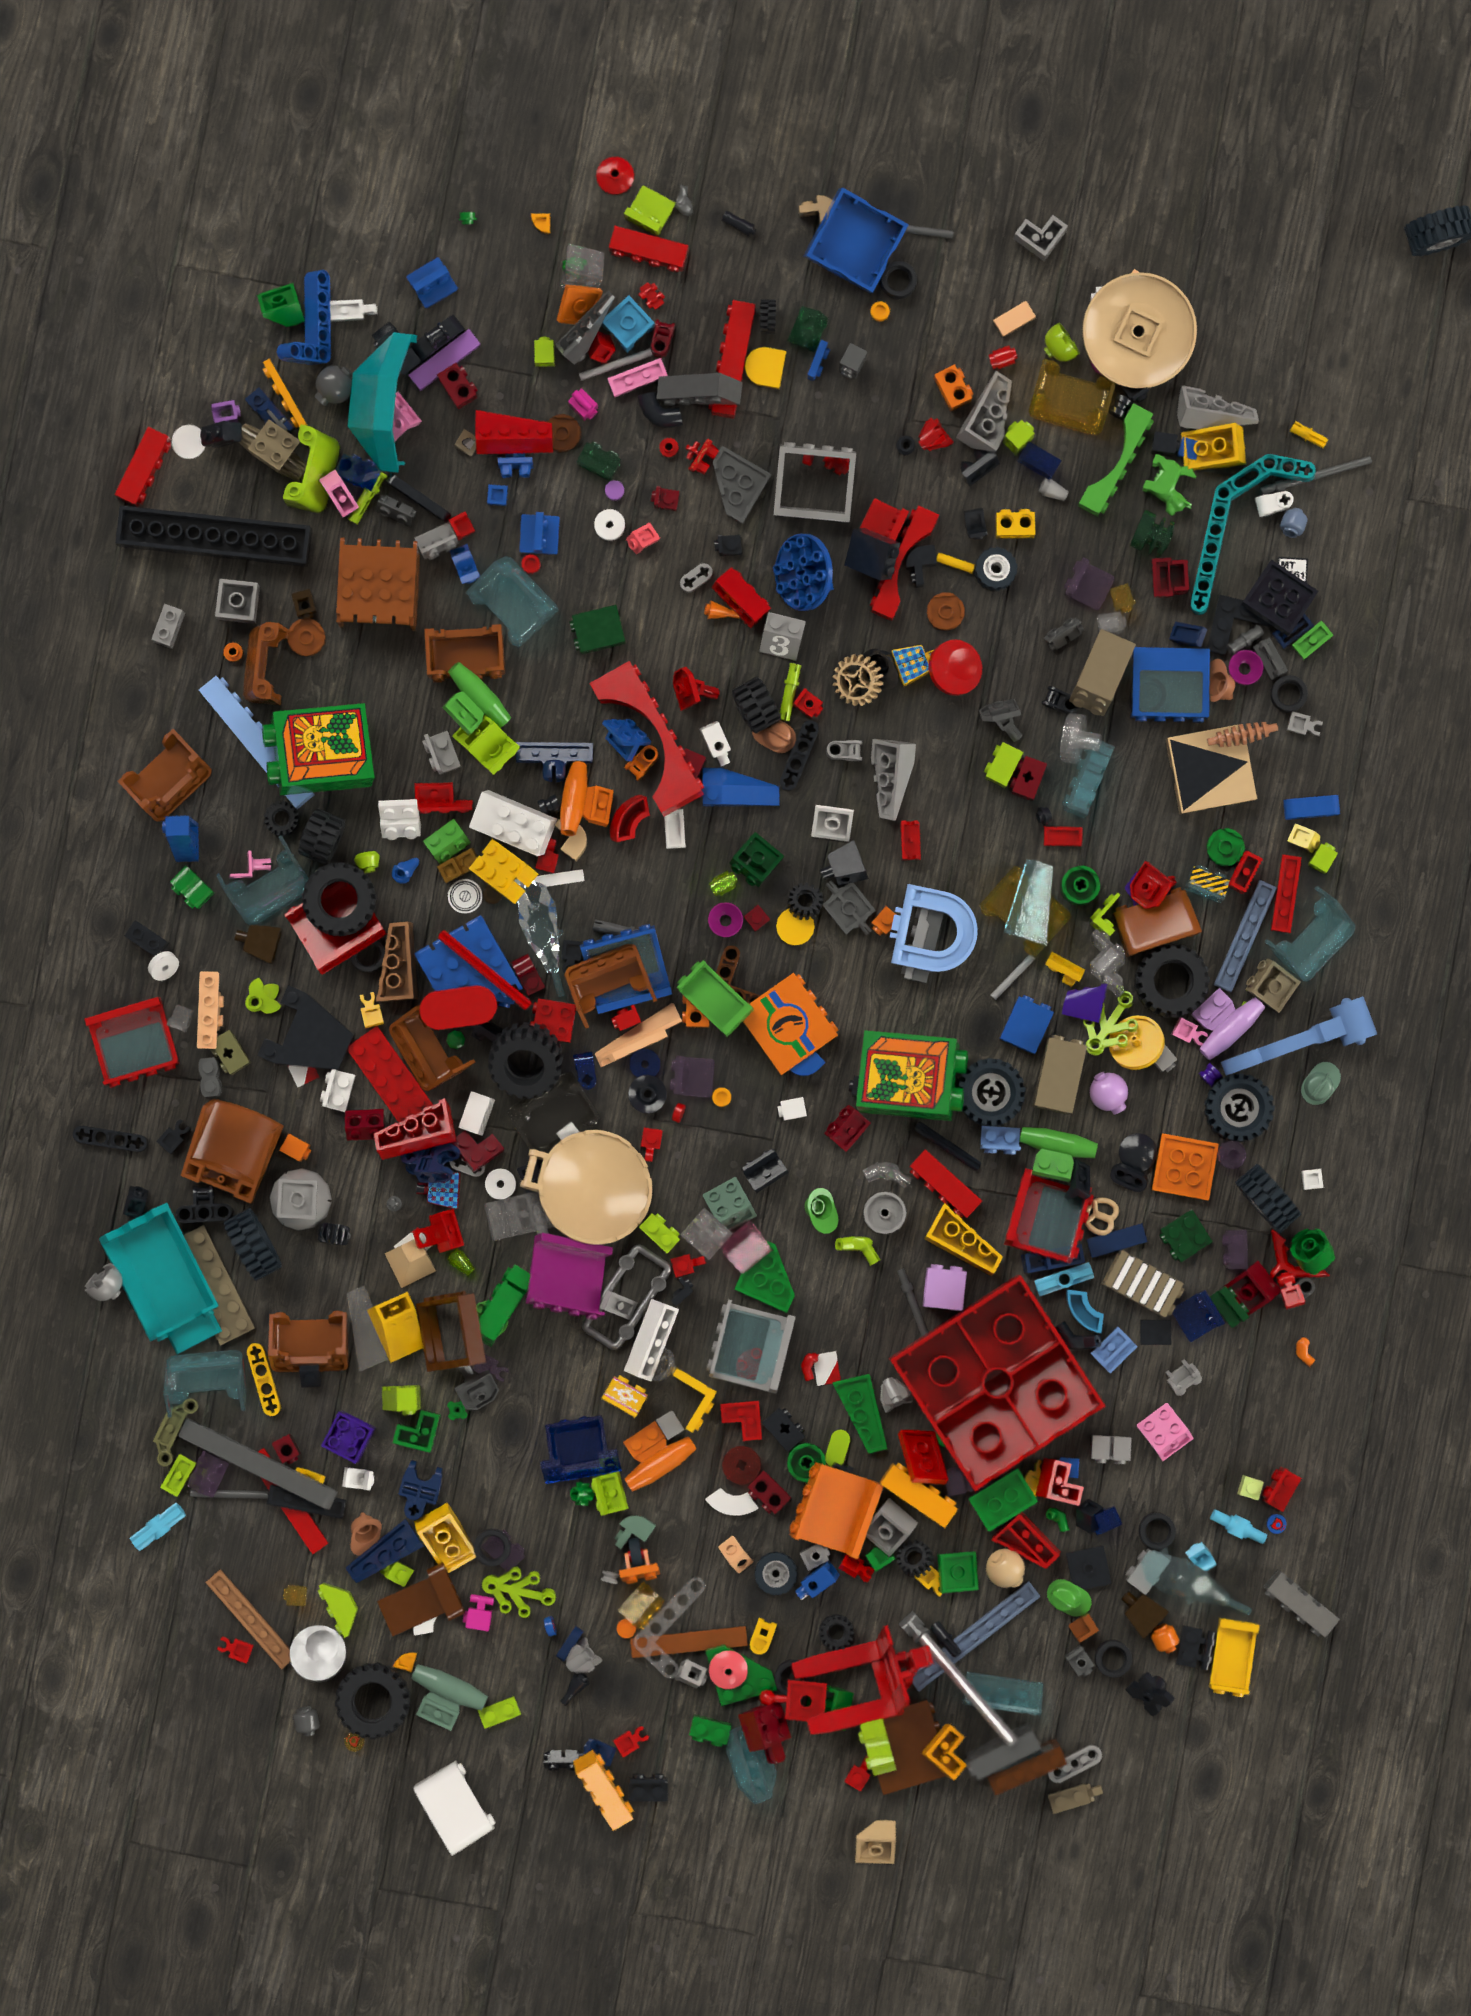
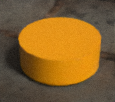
M882 301L874 303L870 311L871 317L879 322L886 320L890 312L889 306Z
M717 1088L713 1092L712 1100L719 1107L727 1106L731 1101V1093L726 1088Z

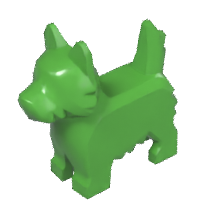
M1156 454L1152 466H1159L1161 470H1159V474H1156L1154 481H1145L1143 492H1149L1165 502V511L1170 516H1173L1177 511H1182L1185 507L1191 509L1192 504L1175 490V486L1180 476L1196 478L1197 476L1193 472V468L1188 469V466H1180L1174 460H1168Z

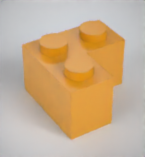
M945 1724L921 1753L952 1780H955L967 1766L953 1753L965 1737L950 1724Z

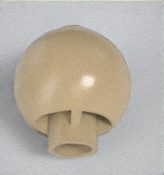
M1000 1549L989 1557L986 1564V1572L991 1582L1003 1588H1015L1023 1582L1025 1565L1022 1557L1017 1552L1009 1549Z

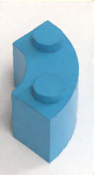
M1066 1290L1067 1305L1074 1319L1086 1329L1102 1333L1104 1314L1095 1311L1090 1306L1087 1292Z

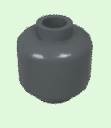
M311 1706L298 1708L297 1712L293 1715L296 1732L303 1733L304 1736L315 1734V1730L320 1727L317 1710L312 1709Z

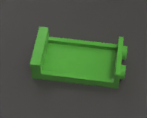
M704 960L701 963L698 961L690 969L692 972L688 976L684 975L677 982V990L728 1037L754 1011V1008L737 994Z

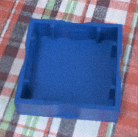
M842 187L838 189L803 257L862 290L873 293L886 269L890 255L897 248L909 224L886 211L874 208L866 200Z

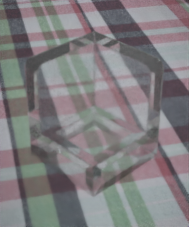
M176 1005L172 1017L168 1019L167 1025L187 1032L195 1011Z

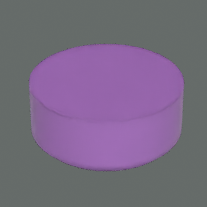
M616 480L610 481L605 487L606 496L611 500L621 499L624 495L622 483Z

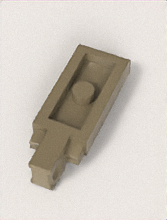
M1090 1783L1080 1784L1048 1794L1053 1814L1089 1804L1095 1801L1094 1796L1103 1794L1100 1785L1091 1787Z

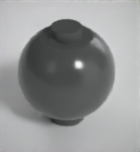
M333 365L324 368L316 379L317 393L314 395L315 398L324 406L328 403L339 404L346 401L351 396L352 372L345 366Z

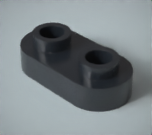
M1121 1163L1112 1167L1110 1177L1115 1183L1135 1192H1141L1147 1187L1148 1178L1143 1172Z

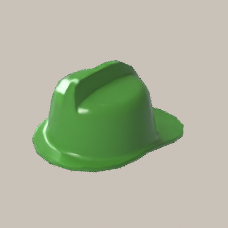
M824 1188L813 1190L805 1202L806 1214L810 1217L814 1228L818 1232L823 1234L831 1233L838 1225V1214L833 1197Z
M1058 1579L1053 1581L1048 1587V1600L1057 1610L1071 1616H1082L1090 1610L1092 1604L1090 1595L1070 1581Z

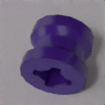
M1210 1063L1204 1071L1198 1073L1210 1087L1214 1085L1217 1079L1223 1077Z

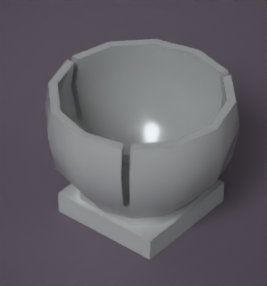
M304 1168L285 1172L274 1182L270 1194L273 1215L285 1227L298 1231L316 1227L327 1217L332 1203L328 1202V1200H332L329 1185L318 1173Z

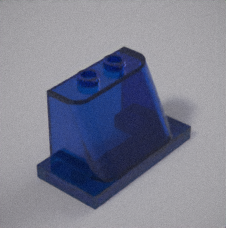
M602 1415L594 1417L583 1416L577 1420H561L559 1423L545 1425L550 1460L540 1461L546 1484L622 1471L617 1449L608 1450Z

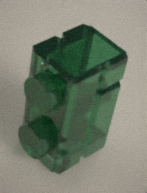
M592 441L591 444L586 442L576 463L578 466L608 481H612L621 464V459L618 458L619 454L611 450L606 452L602 450L600 444Z

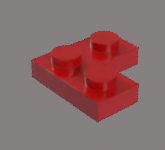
M759 1401L720 1404L722 1423L741 1422L743 1441L762 1439Z

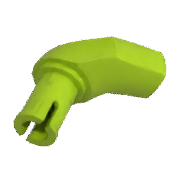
M851 1236L837 1238L835 1241L836 1250L862 1251L870 1266L881 1260L872 1246V1239L868 1237Z

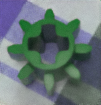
M576 1482V1487L571 1489L570 1497L575 1501V1505L588 1506V1501L593 1500L594 1492L592 1487H589L590 1483Z

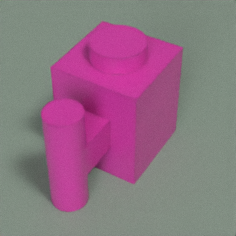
M582 388L579 391L576 390L572 394L573 397L568 400L569 406L584 421L587 418H593L598 412L596 410L598 404Z
M471 1594L470 1602L477 1603V1608L469 1607L468 1611H465L463 1616V1623H466L465 1628L489 1631L493 1610H486L485 1604L493 1605L494 1598Z

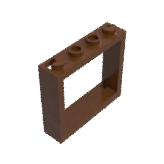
M466 1291L423 1298L424 1302L416 1303L427 1372L486 1363L474 1293L466 1295ZM457 1302L466 1358L445 1361L436 1306Z

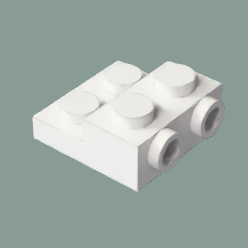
M417 799L379 801L382 838L395 840L398 837L414 839L417 836H421V822Z

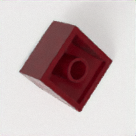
M1258 1260L1224 1285L1234 1290L1237 1294L1235 1299L1239 1304L1243 1303L1249 1310L1248 1316L1273 1300L1281 1290Z

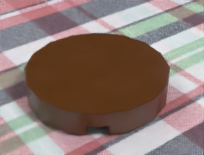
M558 414L547 421L552 423L553 451L560 453L569 452L578 445L581 438V429L572 416Z

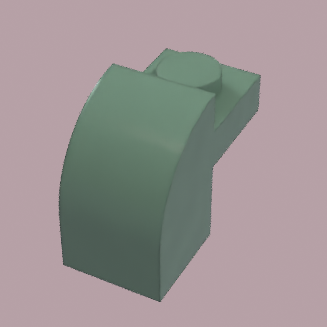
M631 1515L624 1518L620 1525L625 1530L620 1529L614 1538L617 1540L615 1545L622 1549L632 1533L645 1542L656 1524L641 1515Z

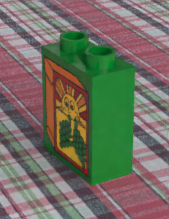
M365 703L276 711L272 713L271 724L262 725L264 748L274 747L275 761L266 763L269 785L278 784L280 796L372 786L374 771Z
M864 1030L856 1101L857 1109L860 1113L951 1121L952 1111L961 1112L963 1108L964 1088H955L957 1073L966 1074L968 1051L959 1050L960 1045L957 1039Z

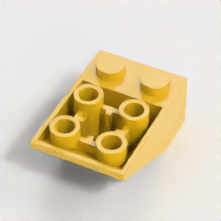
M408 1292L367 1310L390 1363L423 1349L416 1310Z

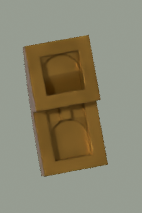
M470 848L440 864L437 868L445 883H448L470 872L469 867L478 856L474 848Z

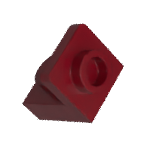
M657 486L656 491L652 490L651 496L654 508L677 511L680 491L663 489Z

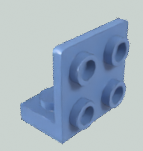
M981 1126L980 1149H984V1153H997V1150H1004L1003 1154L1015 1155L1016 1151H1021L1019 1146L1020 1128Z

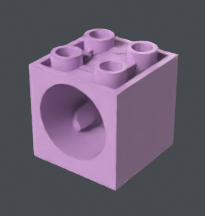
M931 1264V1268H926L922 1306L963 1311L967 1272H963L962 1267L950 1266V1270H944L943 1265Z

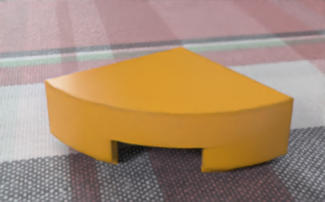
M531 214L534 226L539 231L550 234V214Z
M409 1652L401 1655L393 1667L412 1672L417 1653Z

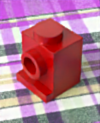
M805 688L793 703L794 707L810 719L813 716L818 717L823 710V707H821L823 702ZM812 701L813 706L807 707L806 702Z
M635 1005L631 1006L632 1010L628 1011L627 1008L617 1011L618 1015L611 1018L615 1029L619 1028L622 1031L641 1023Z

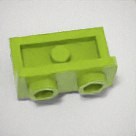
M619 1471L592 1478L591 1487L596 1494V1507L601 1516L629 1509Z

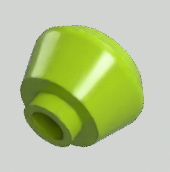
M376 851L363 852L355 856L354 862L364 873H372L378 867L380 855Z

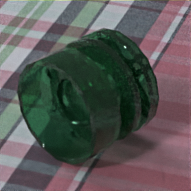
M1145 509L1131 540L1130 547L1141 551L1147 544L1149 545L1148 555H1151L1153 549L1157 548L1155 557L1160 558L1167 550L1171 541L1175 522L1171 520L1166 528L1164 527L1165 517L1157 524L1155 523L1157 514Z

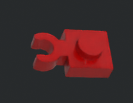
M848 1554L844 1556L838 1568L854 1578L859 1575L867 1583L875 1571L870 1566H864V1560L850 1557Z
M221 1637V1640L225 1641L227 1646L225 1648L218 1647L217 1650L220 1652L229 1651V1658L247 1664L254 1644L237 1638L234 1643H231L229 1638Z
M643 1726L637 1727L634 1734H631L628 1730L612 1740L622 1758L639 1748L638 1741H646L649 1738L648 1735L644 1737L639 1736V1732L644 1729Z

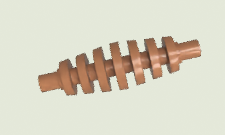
M1257 722L1253 723L1254 728H1252L1250 723H1246L1245 730L1243 724H1239V732L1233 726L1231 727V733H1229L1228 729L1223 730L1224 735L1219 731L1215 737L1207 738L1208 746L1217 744L1220 748L1224 747V743H1226L1227 747H1231V741H1233L1234 746H1239L1240 739L1242 745H1247V737L1249 743L1254 742V736H1256L1257 741L1261 740V734H1263L1264 738L1269 737L1270 732L1278 731L1277 723L1268 725L1266 722H1261V727H1259Z

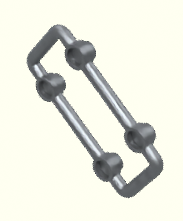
M642 1245L633 1246L627 1255L620 1258L619 1268L601 1293L600 1305L607 1290L612 1292L625 1271L633 1268L634 1258L638 1252L664 1270L660 1276L652 1279V1288L628 1324L620 1327V1336L616 1342L611 1341L590 1327L593 1320L586 1319L585 1317L582 1323V1328L587 1334L612 1350L620 1349L626 1340L633 1337L634 1327L648 1308L651 1299H654L658 1292L665 1289L666 1279L671 1273V1266L667 1261Z

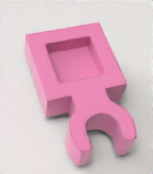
M1179 1017L1171 1033L1188 1043L1193 1039L1194 1043L1200 1046L1203 1043L1199 1041V1036H1208L1204 1031H1196L1197 1025Z

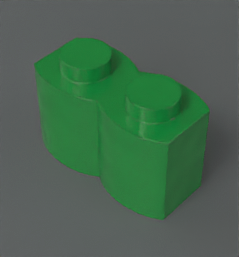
M186 865L170 881L173 885L171 889L178 895L182 893L187 898L185 902L192 909L194 907L200 909L215 893Z

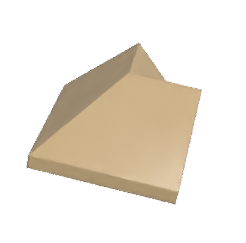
M415 1239L385 1253L401 1288L436 1272L426 1249H418Z

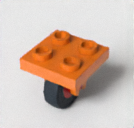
M638 1538L629 1539L630 1551L624 1553L627 1569L619 1570L622 1582L632 1584L637 1583V1579L640 1578L645 1580L656 1579V1575H660L658 1564H650L648 1550L641 1548Z

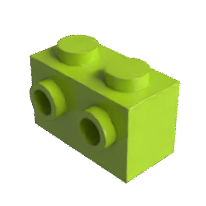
M1021 420L1018 423L1016 421L1008 427L1003 443L1015 456L1033 440L1035 434L1033 426L1026 421L1024 423Z
M652 1213L639 1228L668 1254L681 1240L678 1238L680 1233L672 1226L669 1229L664 1225L666 1220L658 1213L656 1215Z

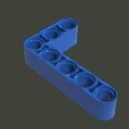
M318 270L308 272L304 278L305 343L290 342L280 344L277 348V355L282 361L316 365L327 363L331 358L330 276L327 271Z

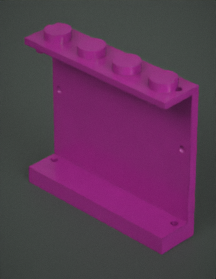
M546 1233L535 1235L526 1304H531L536 1309L550 1308L551 1312L556 1313L566 1311L570 1316L585 1315L586 1319L597 1320L598 1317L604 1316L605 1312H600L599 1307L605 1258L612 1255L613 1247L585 1244L570 1238Z

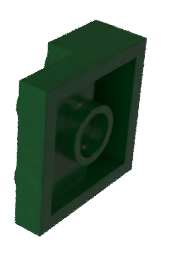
M754 832L734 855L729 864L734 873H741L746 877L745 880L749 885H756L759 888L784 858V855Z
M1193 1209L1159 1229L1161 1232L1159 1237L1164 1244L1168 1243L1172 1249L1169 1251L1175 1261L1179 1260V1262L1186 1260L1213 1242Z

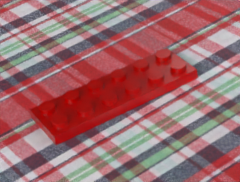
M378 1026L349 1045L348 1052L399 1123L406 1120V1117L412 1114L414 1116L424 1111L423 1109L428 1106H434Z

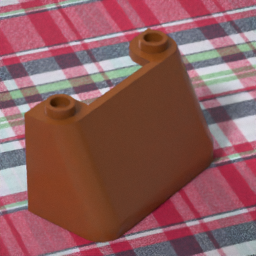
M266 622L254 627L250 631L243 686V696L249 702L281 705L282 696L276 694L273 690V685L265 680L268 647L278 648V643L281 640L288 639L289 630L280 623Z
M174 729L164 736L162 744L165 749L139 774L134 771L126 772L118 780L119 784L141 808L157 822L164 820L165 816H169L212 773V769Z
M1181 887L1170 890L1171 894L1165 896L1159 907L1144 909L1138 904L1127 908V905L1115 908L1116 912L1112 915L1126 958L1136 955L1141 951L1144 952L1186 937L1198 935L1202 932L1186 890H1182Z
M333 1311L328 1316V1319L290 1320V1317L283 1312L269 1314L268 1358L271 1369L276 1372H299V1366L319 1365L320 1371L346 1370L348 1368L347 1312Z

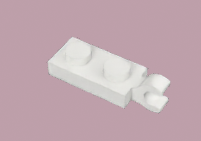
M362 299L330 301V322L364 320V314L377 315L376 304L363 305Z

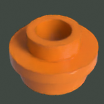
M232 642L225 646L224 656L227 660L236 662L241 659L243 650L239 644ZM231 649H236L235 655H230Z

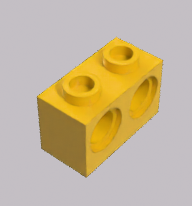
M1003 509L1000 510V513H996V538L1035 537V512H1030V509H1020L1019 512ZM1003 519H1007L1010 521L1011 526L1004 528L1000 522ZM1027 519L1030 522V526L1027 528L1022 527L1020 520Z

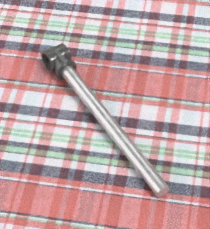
M912 1610L898 1623L910 1638L913 1637V1641L916 1644L921 1643L923 1647L924 1645H929L933 1659L1008 1746L1014 1745L1018 1738L929 1636L930 1630L924 1627L925 1624Z

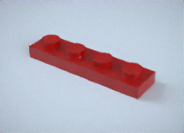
M1282 855L1271 931L1291 933L1302 857Z

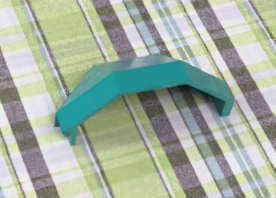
M393 333L353 372L348 428L380 471L398 473L399 465H405V462L398 461L393 435V420L397 379L410 343H417V335Z

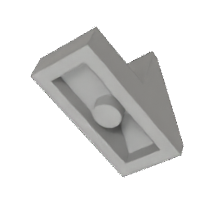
M607 1290L600 1308L630 1320L637 1302Z

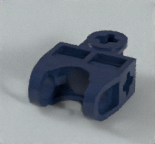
M447 1143L404 1154L400 1158L406 1164V1171L412 1175L416 1174L419 1182L440 1183L451 1180L453 1171L445 1167L444 1164L458 1159L461 1152L455 1145Z
M411 1460L403 1476L398 1495L407 1497L404 1507V1513L407 1518L411 1520L419 1519L423 1516L427 1503L437 1504L442 1484V1468L437 1467L435 1475H432L428 1481H423L418 1478L417 1470H415L417 1461ZM404 1486H405V1487L412 1488V1489H416V1490H418V1491L411 1490V1489H408V1488H404ZM421 1491L434 1494L435 1496L430 1495V1494H426V1493H422ZM415 1504L417 1509H419V1513L417 1512L415 1515H412V1511L409 1508Z

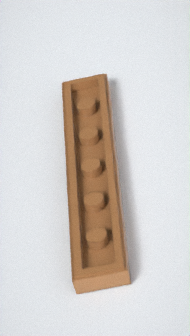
M221 1569L205 1582L281 1669L291 1662L288 1645Z

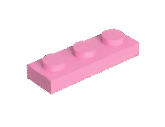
M661 358L612 376L608 378V382L614 397L656 382L660 376L668 375Z

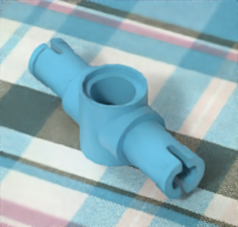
M1216 1509L1211 1514V1520L1225 1526L1228 1533L1238 1538L1246 1539L1248 1537L1261 1544H1264L1267 1538L1266 1533L1252 1527L1253 1525L1250 1524V1521L1236 1514L1229 1516Z

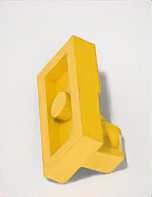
M1051 952L1045 964L1052 971L1063 973L1062 982L1070 987L1076 981L1080 982L1085 972V969L1054 952Z

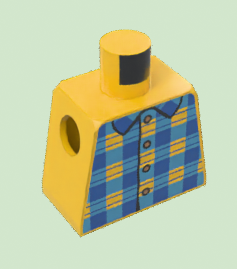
M918 645L891 651L903 687L929 673V659L933 650L925 653L923 646Z

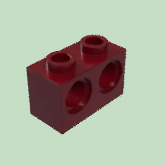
M454 363L438 373L437 377L459 410L477 399L476 392L478 390L473 382L469 383L466 379L468 374L463 366L459 367L457 363ZM456 373L459 375V378L456 381H450L448 379L450 374ZM460 390H468V396L460 397Z
M384 1109L345 1111L347 1141L375 1140L374 1133L385 1128Z
M764 1470L747 1486L750 1489L748 1493L755 1500L759 1498L764 1503L762 1507L769 1514L771 1512L776 1514L791 1499V1496ZM759 1481H763L767 1485L766 1490L763 1492H759L755 1488ZM772 1495L780 1497L781 1501L778 1505L774 1506L769 1502Z

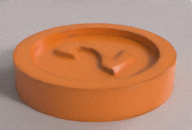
M622 1619L617 1625V1632L622 1638H630L636 1632V1625L631 1619Z

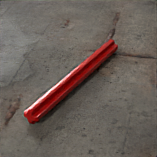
M445 930L438 935V939L524 1010L529 1008L531 1005L529 999Z

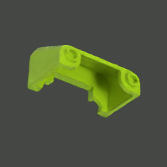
M301 424L298 438L302 444L309 446L310 453L303 482L289 483L285 488L283 500L289 507L319 513L326 508L329 498L319 479L336 469L340 445L336 439L313 427Z

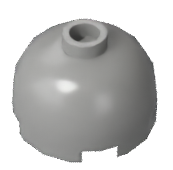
M108 1263L103 1266L104 1271L99 1274H93L85 1285L87 1288L85 1292L98 1301H107L110 1298L114 1300L121 1293L120 1288L123 1283L121 1273L112 1263Z

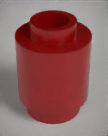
M1009 345L994 350L992 354L988 355L993 369H1001L1015 363V359L1018 358L1015 349L1010 348Z

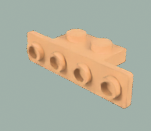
M200 972L197 1048H217V1031H220V1026L223 1027V1015H220V1008L224 1007V996H221V992H219V972Z

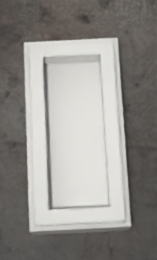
M678 809L664 817L666 849L686 848L683 809Z

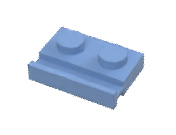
M1117 1326L1101 1342V1346L1096 1347L1090 1354L1109 1373H1112L1138 1346Z

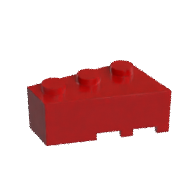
M1023 1512L1014 1516L1012 1520L1008 1521L992 1536V1541L1007 1547L1011 1551L1017 1552L1045 1569L1061 1553Z

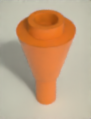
M710 600L709 604L706 603L704 615H707V619L727 617L739 619L736 612Z

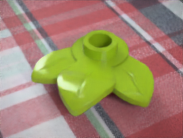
M260 978L251 982L249 995L245 1000L248 1010L252 1012L261 1010L266 1014L278 1011L281 1005L275 999L279 993V985H263ZM253 999L259 1001L257 1006L252 1005Z

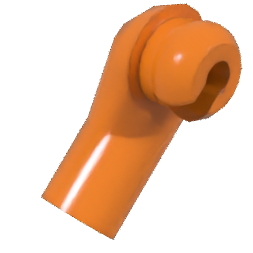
M1302 1337L1296 1343V1355L1310 1367L1315 1359L1308 1354L1309 1340Z

